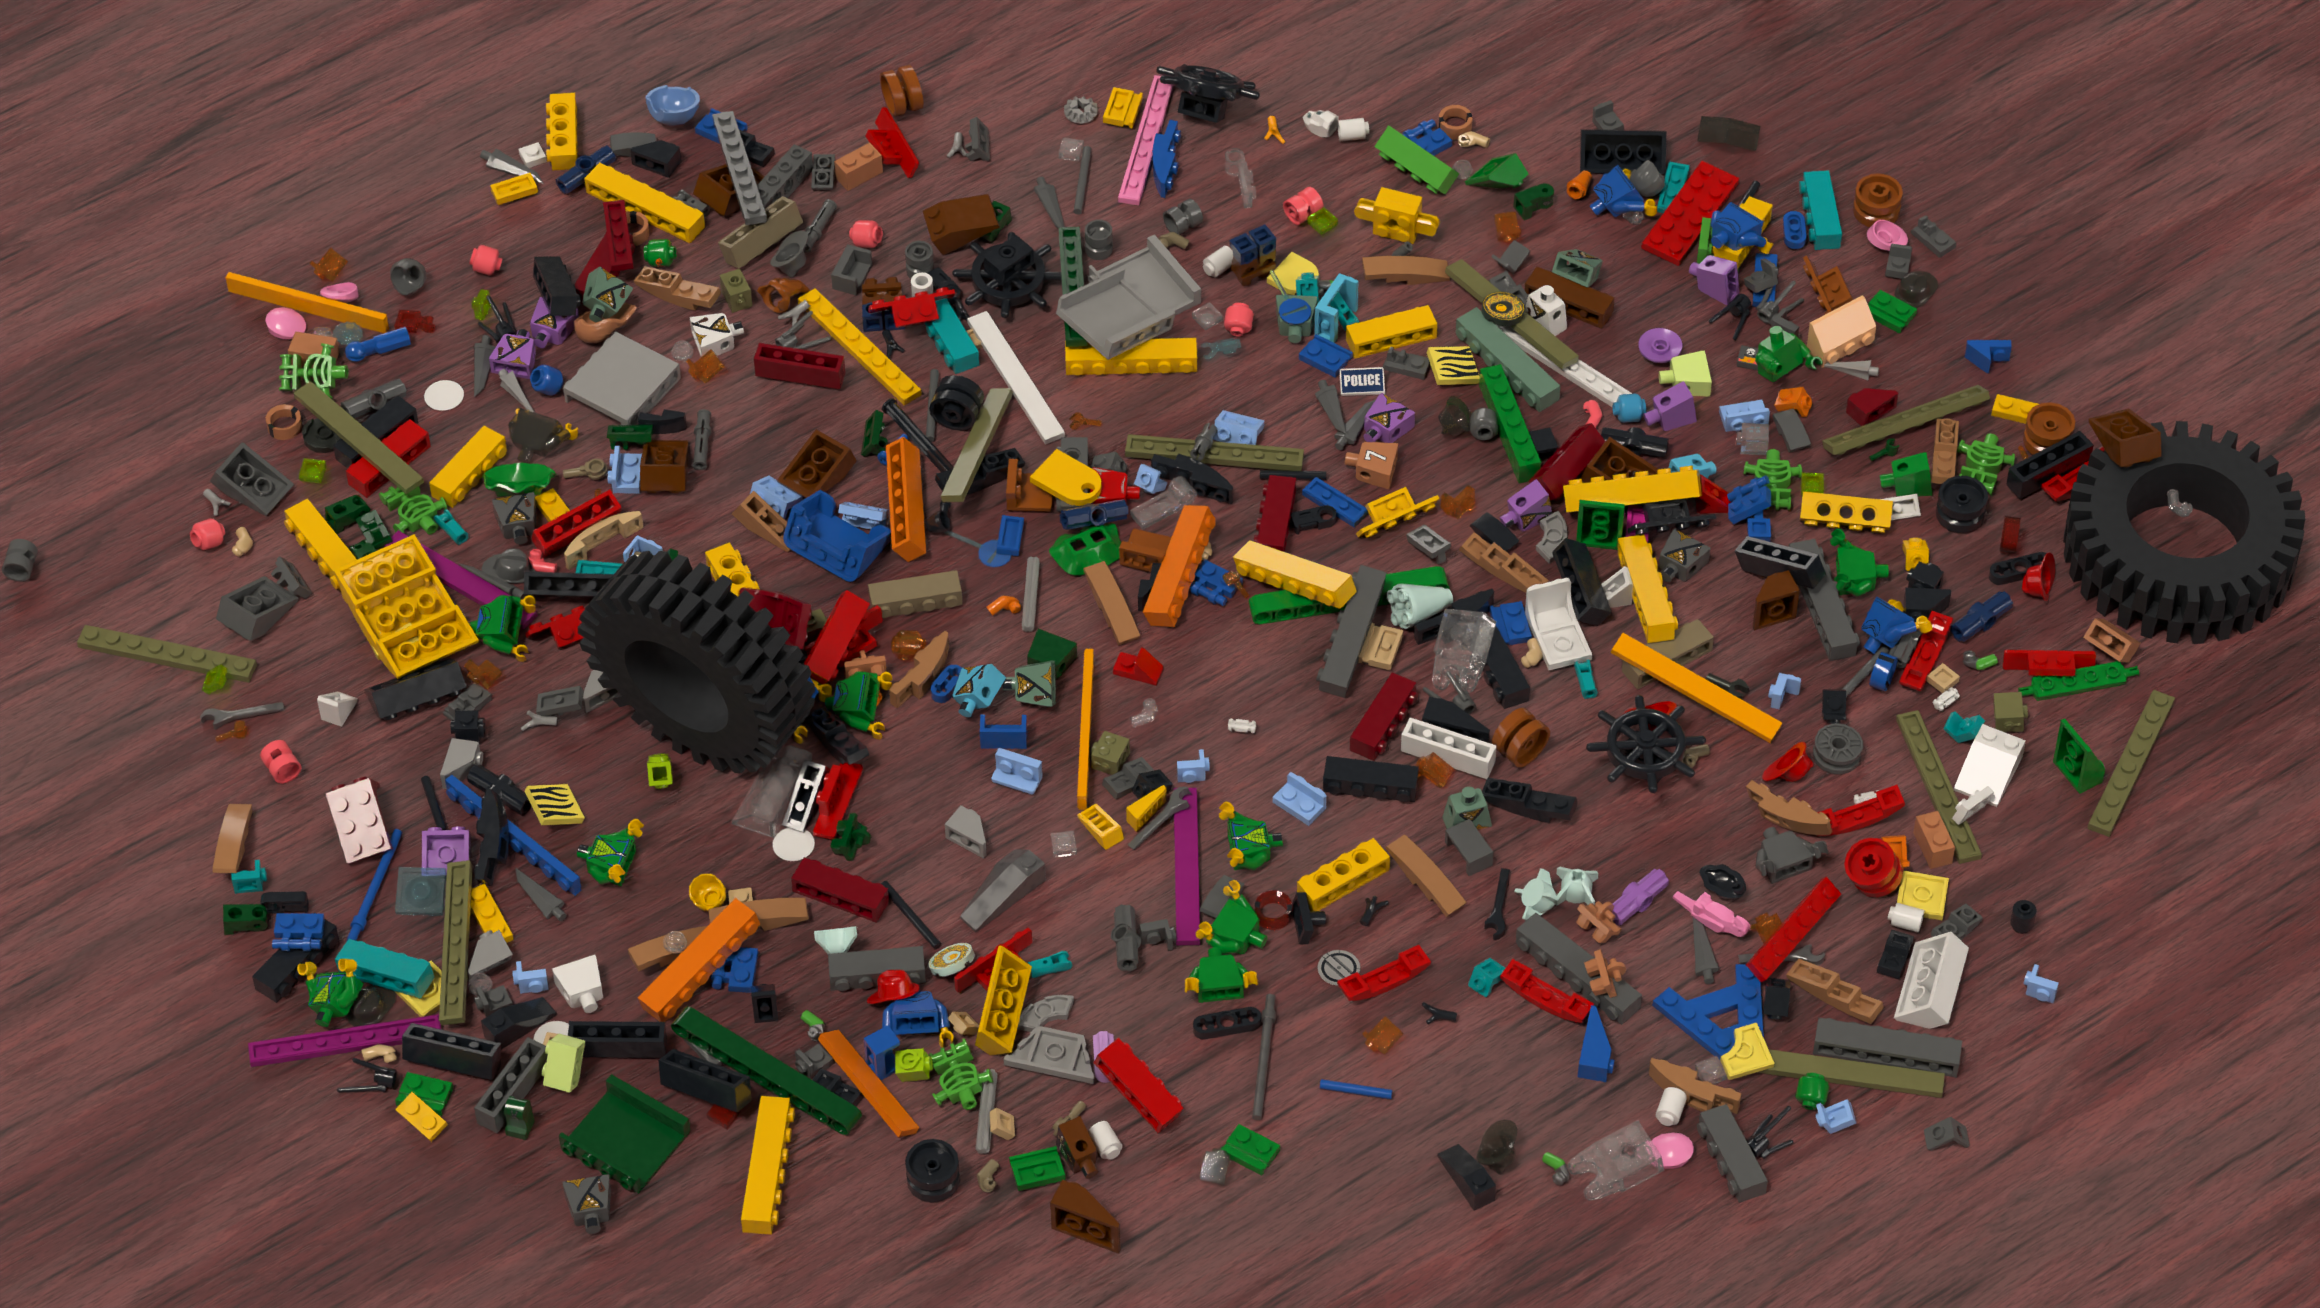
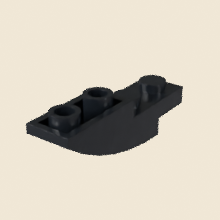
M1016 448L985 455L967 495L1006 479L1009 459H1018V468L1024 467L1025 461ZM952 470L936 473L935 481L942 492Z
M1179 453L1175 460L1154 454L1151 460V467L1161 472L1159 478H1166L1180 484L1190 485V493L1197 496H1204L1229 504L1233 503V486L1211 467Z
M1491 588L1486 591H1480L1470 597L1458 599L1452 603L1451 612H1445L1437 617L1415 624L1414 639L1416 643L1420 645L1439 638L1442 644L1466 633L1468 628L1476 626L1489 613L1490 606L1494 605V590Z
M826 708L817 709L805 718L824 747L841 764L848 763L850 765L869 755L867 747L847 731L845 723Z
M1487 778L1482 790L1485 801L1513 814L1550 823L1552 818L1571 820L1578 803L1577 798L1573 796L1532 790L1531 784Z
M486 788L485 796H483L481 801V815L476 823V833L484 839L480 844V857L478 864L475 866L474 874L475 879L481 884L493 886L497 864L506 865L509 828L505 807L500 795L492 789Z

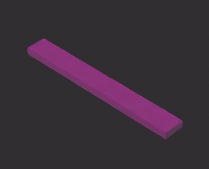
M398 530L391 537L393 542L384 545V547L409 536ZM421 544L434 565L440 582L483 606L491 603L500 595L511 596ZM523 606L520 623L522 630L538 616L537 610L534 613H527Z
M1188 788L1191 794L1185 795L1182 800H1187L1189 807L1174 814L1176 946L1200 945V939L1196 937V931L1200 929L1197 788Z
M439 1014L248 1043L251 1067L356 1052L378 1044L386 1046L402 1045V1035L411 1023L441 1029Z

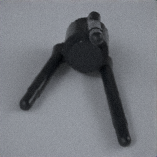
M1744 294L1736 295L1726 307L1709 320V323H1713L1727 311H1730L1735 316L1742 315L1733 335V340H1736L1746 317L1750 314L1748 310L1751 305L1750 299Z
M488 295L486 298L499 323L495 327V332L482 322H478V325L491 335L496 343H499L503 335H516L517 330L514 327L506 302H503L502 305L508 323L504 321L492 298Z
M353 1058L352 1061L354 1063L375 1070L374 1082L378 1083V1085L337 1088V1092H386L387 1087H394L397 1070L380 1067L364 1060Z
M1787 1106L1767 1126L1773 1118L1769 1114L1752 1136L1746 1140L1755 1158L1761 1156L1762 1159H1765L1769 1154L1793 1144V1140H1788L1768 1149L1769 1140L1765 1136L1791 1110V1106Z

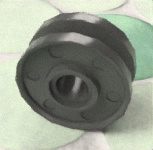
M1836 723L1826 725L1815 736L1813 759L1816 765L1831 774L1849 773L1857 768L1861 760L1863 740L1860 734L1850 726Z

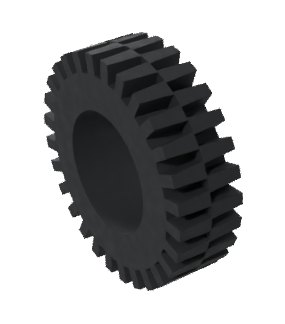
M2176 421L2173 434L2168 437L2162 422L2151 423L2153 427L2161 432V457L2154 458L2150 462H2138L2130 467H2120L2110 459L2105 449L2103 452L2096 448L2090 454L2088 465L2082 464L2078 471L2077 480L2073 484L2063 543H2065V563L2071 562L2069 575L2072 581H2082L2080 594L2086 601L2098 596L2096 610L2105 617L2119 607L2117 625L2126 630L2135 618L2138 617L2142 619L2141 636L2152 639L2158 624L2167 626L2166 642L2178 643L2182 628H2189L2192 644H2204L2209 627H2211L2218 641L2229 639L2233 625L2241 634H2244L2251 630L2255 618L2263 623L2270 617L2273 606L2276 608L2280 607L2284 601L2286 591L2290 590L2305 532L2303 530L2305 510H2300L2302 497L2299 490L2291 491L2293 479L2288 471L2277 475L2279 461L2270 455L2258 462L2260 446L2253 441H2250L2240 452L2237 451L2238 434L2227 430L2220 443L2212 441L2213 425L2202 423L2198 438L2189 437L2188 421ZM2157 507H2189L2205 512L2219 520L2232 533L2237 544L2223 553L2210 557H2178L2162 552L2148 544L2137 534L2130 521L2137 515Z
M643 551L639 556L632 555L620 566L580 615L579 620L582 623L578 626V634L584 637L580 642L582 651L591 654L587 659L590 669L603 672L598 678L603 688L618 690L613 700L619 707L631 705L636 710L631 716L633 721L638 725L645 720L650 722L654 726L651 735L658 741H661L666 735L672 738V750L682 755L690 748L695 762L704 765L710 759L714 768L720 771H724L728 766L734 773H742L746 768L750 773L756 772L761 766L764 768L810 714V709L814 706L815 699L811 696L815 692V684L808 681L812 674L809 666L798 663L803 656L798 646L784 645L790 634L784 627L771 628L768 625L774 615L766 607L757 612L752 609L749 603L754 596L746 590L739 596L732 593V580L725 575H722L716 582L713 581L709 566L700 562L692 569L688 557L678 555L672 560L668 552L658 551L655 556L650 551Z

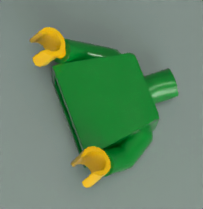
M1232 880L1229 884L1233 891L1229 886H1225L1223 893L1226 896H1232L1233 900L1229 899L1212 925L1208 922H1202L1199 925L1200 929L1196 931V937L1198 939L1206 938L1208 945L1220 948L1222 954L1237 953L1242 955L1245 954L1251 944L1262 949L1266 944L1267 936L1259 932L1260 919L1243 894L1238 893L1240 890L1239 882Z
M1212 947L1208 950V957H1202L1199 966L1194 967L1190 976L1185 979L1184 992L1187 993L1189 990L1196 991L1199 1003L1244 998V986L1248 988V985L1251 984L1258 985L1257 973L1248 971L1241 963L1235 961L1233 955H1222L1220 948Z

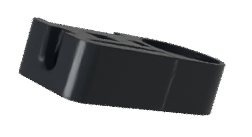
M937 267L927 273L932 277L933 289L935 291L944 287H949V290H955L956 295L952 298H947L950 305H954L953 302L956 299H961L960 287L941 268Z
M1329 505L1291 513V524L1294 526V532L1299 535L1300 531L1313 528L1321 530L1332 527L1336 523V510ZM1327 513L1330 514L1332 518L1325 520L1322 519L1320 516L1322 514Z
M304 891L266 892L261 895L260 905L265 906L269 914L284 913V911H304L307 913L309 900L307 893Z

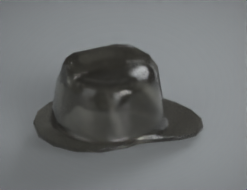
M1924 271L1908 273L1897 286L1895 297L1915 308L1921 307L1937 290L1938 281L1933 275Z
M1456 396L1448 398L1446 406L1438 416L1439 422L1442 425V434L1449 433L1452 436H1458L1465 431H1470L1471 412L1466 404Z
M374 984L361 989L346 1016L349 1023L354 1027L377 1024L396 1002L394 990Z
M1504 1119L1492 1124L1485 1131L1476 1158L1478 1162L1487 1165L1498 1174H1502L1504 1169L1510 1166L1516 1158L1514 1144L1518 1128L1514 1122Z

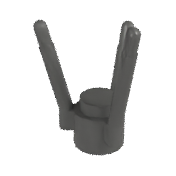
M1792 281L1774 302H1767L1773 286L1766 290L1761 303L1756 307L1758 310L1757 316L1760 320L1770 324L1775 313L1778 314V304L1790 292L1796 281ZM1800 298L1786 307L1787 313L1801 304L1804 299Z
M809 311L788 331L776 338L775 343L777 346L805 349L830 341L831 337L828 336L799 346L795 345L798 343V340L794 333L813 314V311Z
M1447 671L1446 675L1458 693L1453 698V703L1466 713L1471 714L1476 708L1474 701L1471 699L1460 676L1456 675L1454 678L1451 672ZM1423 687V691L1426 692L1429 696L1434 698H1441L1433 691L1429 690L1426 687Z

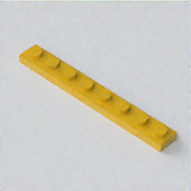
M816 288L798 298V304L804 300L808 302L810 307L805 311L807 313L813 311L811 317L904 406L922 395L921 389Z

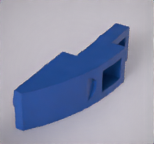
M1169 120L1164 135L1156 133L1153 144V176L1156 188L1162 198H1165L1167 191L1172 189L1173 174H1177L1179 163L1176 162L1175 143L1180 141L1181 130H1178V121Z

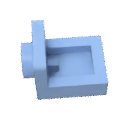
M1141 464L1134 484L1143 488L1147 493L1155 494L1156 492L1165 491L1168 482L1159 479L1160 471Z
M1779 673L1776 684H1771L1768 697L1772 698L1771 708L1780 710L1785 692L1799 695L1801 678Z
M1204 749L1199 750V760L1177 761L1178 783L1205 781V771H1210L1209 757L1204 758Z
M521 961L516 962L517 970L512 971L514 985L519 984L520 994L549 990L546 969L523 972Z
M2034 964L2032 972L2027 971L2024 985H2027L2026 995L2037 998L2040 1001L2054 1003L2058 982L2037 976L2039 965Z
M1848 1099L1827 1108L1821 1103L1816 1105L1818 1113L1815 1115L1817 1122L1821 1128L1825 1127L1830 1134L1857 1123L1852 1105Z

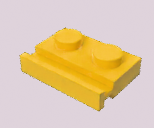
M1113 87L1103 115V123L1121 127L1127 125L1132 129L1143 100V93L1135 94L1131 90Z

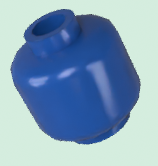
M540 365L531 373L530 381L532 388L536 392L545 395H555L563 386V375L557 368Z

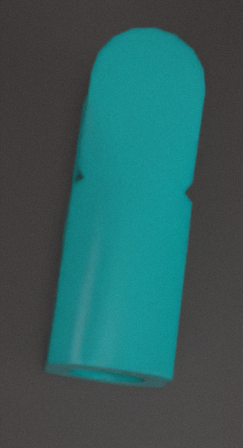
M1338 292L1329 305L1338 309V320L1346 331L1347 325L1359 323V320Z
M445 509L443 514L434 516L437 525L457 545L467 541L468 533L455 520L449 510Z
M1586 660L1584 663L1575 661V673L1583 698H1595L1598 692L1590 660Z
M1060 951L1051 956L1027 962L1032 966L1031 978L1071 969L1072 962L1068 960V952Z

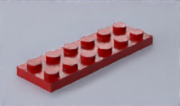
M1701 161L1643 240L1641 249L1679 266L1700 238L1702 218H1712V213L1721 209L1739 184L1740 178Z

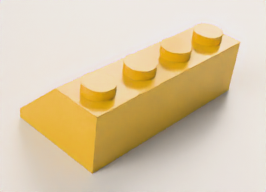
M998 946L975 1046L989 1055L1012 1053L1032 966L1003 946Z

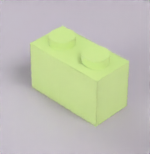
M557 1034L548 1041L545 1053L548 1054L547 1062L542 1069L544 1086L566 1092H571L578 1086L585 1047L584 1040Z

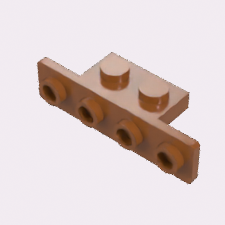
M1807 255L1803 257L1806 263L1803 265V268L1808 277L1812 276L1813 279L1810 281L1811 286L1816 293L1819 292L1820 296L1817 299L1822 308L1826 307L1827 312L1824 314L1853 300L1843 275L1837 266L1818 275Z

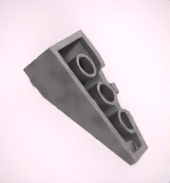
M1014 849L996 863L961 914L960 919L973 931L978 932L1046 880L1045 863L1030 850Z

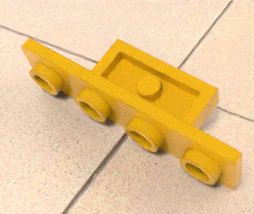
M1404 487L1367 503L1365 507L1373 524L1360 529L1356 535L1358 538L1364 535L1366 538H1369L1378 533L1377 529L1384 527L1387 530L1397 525L1396 521L1402 518L1404 521L1410 520L1420 510H1423L1425 513L1436 507L1435 503L1440 498L1436 495L1415 505L1407 488Z

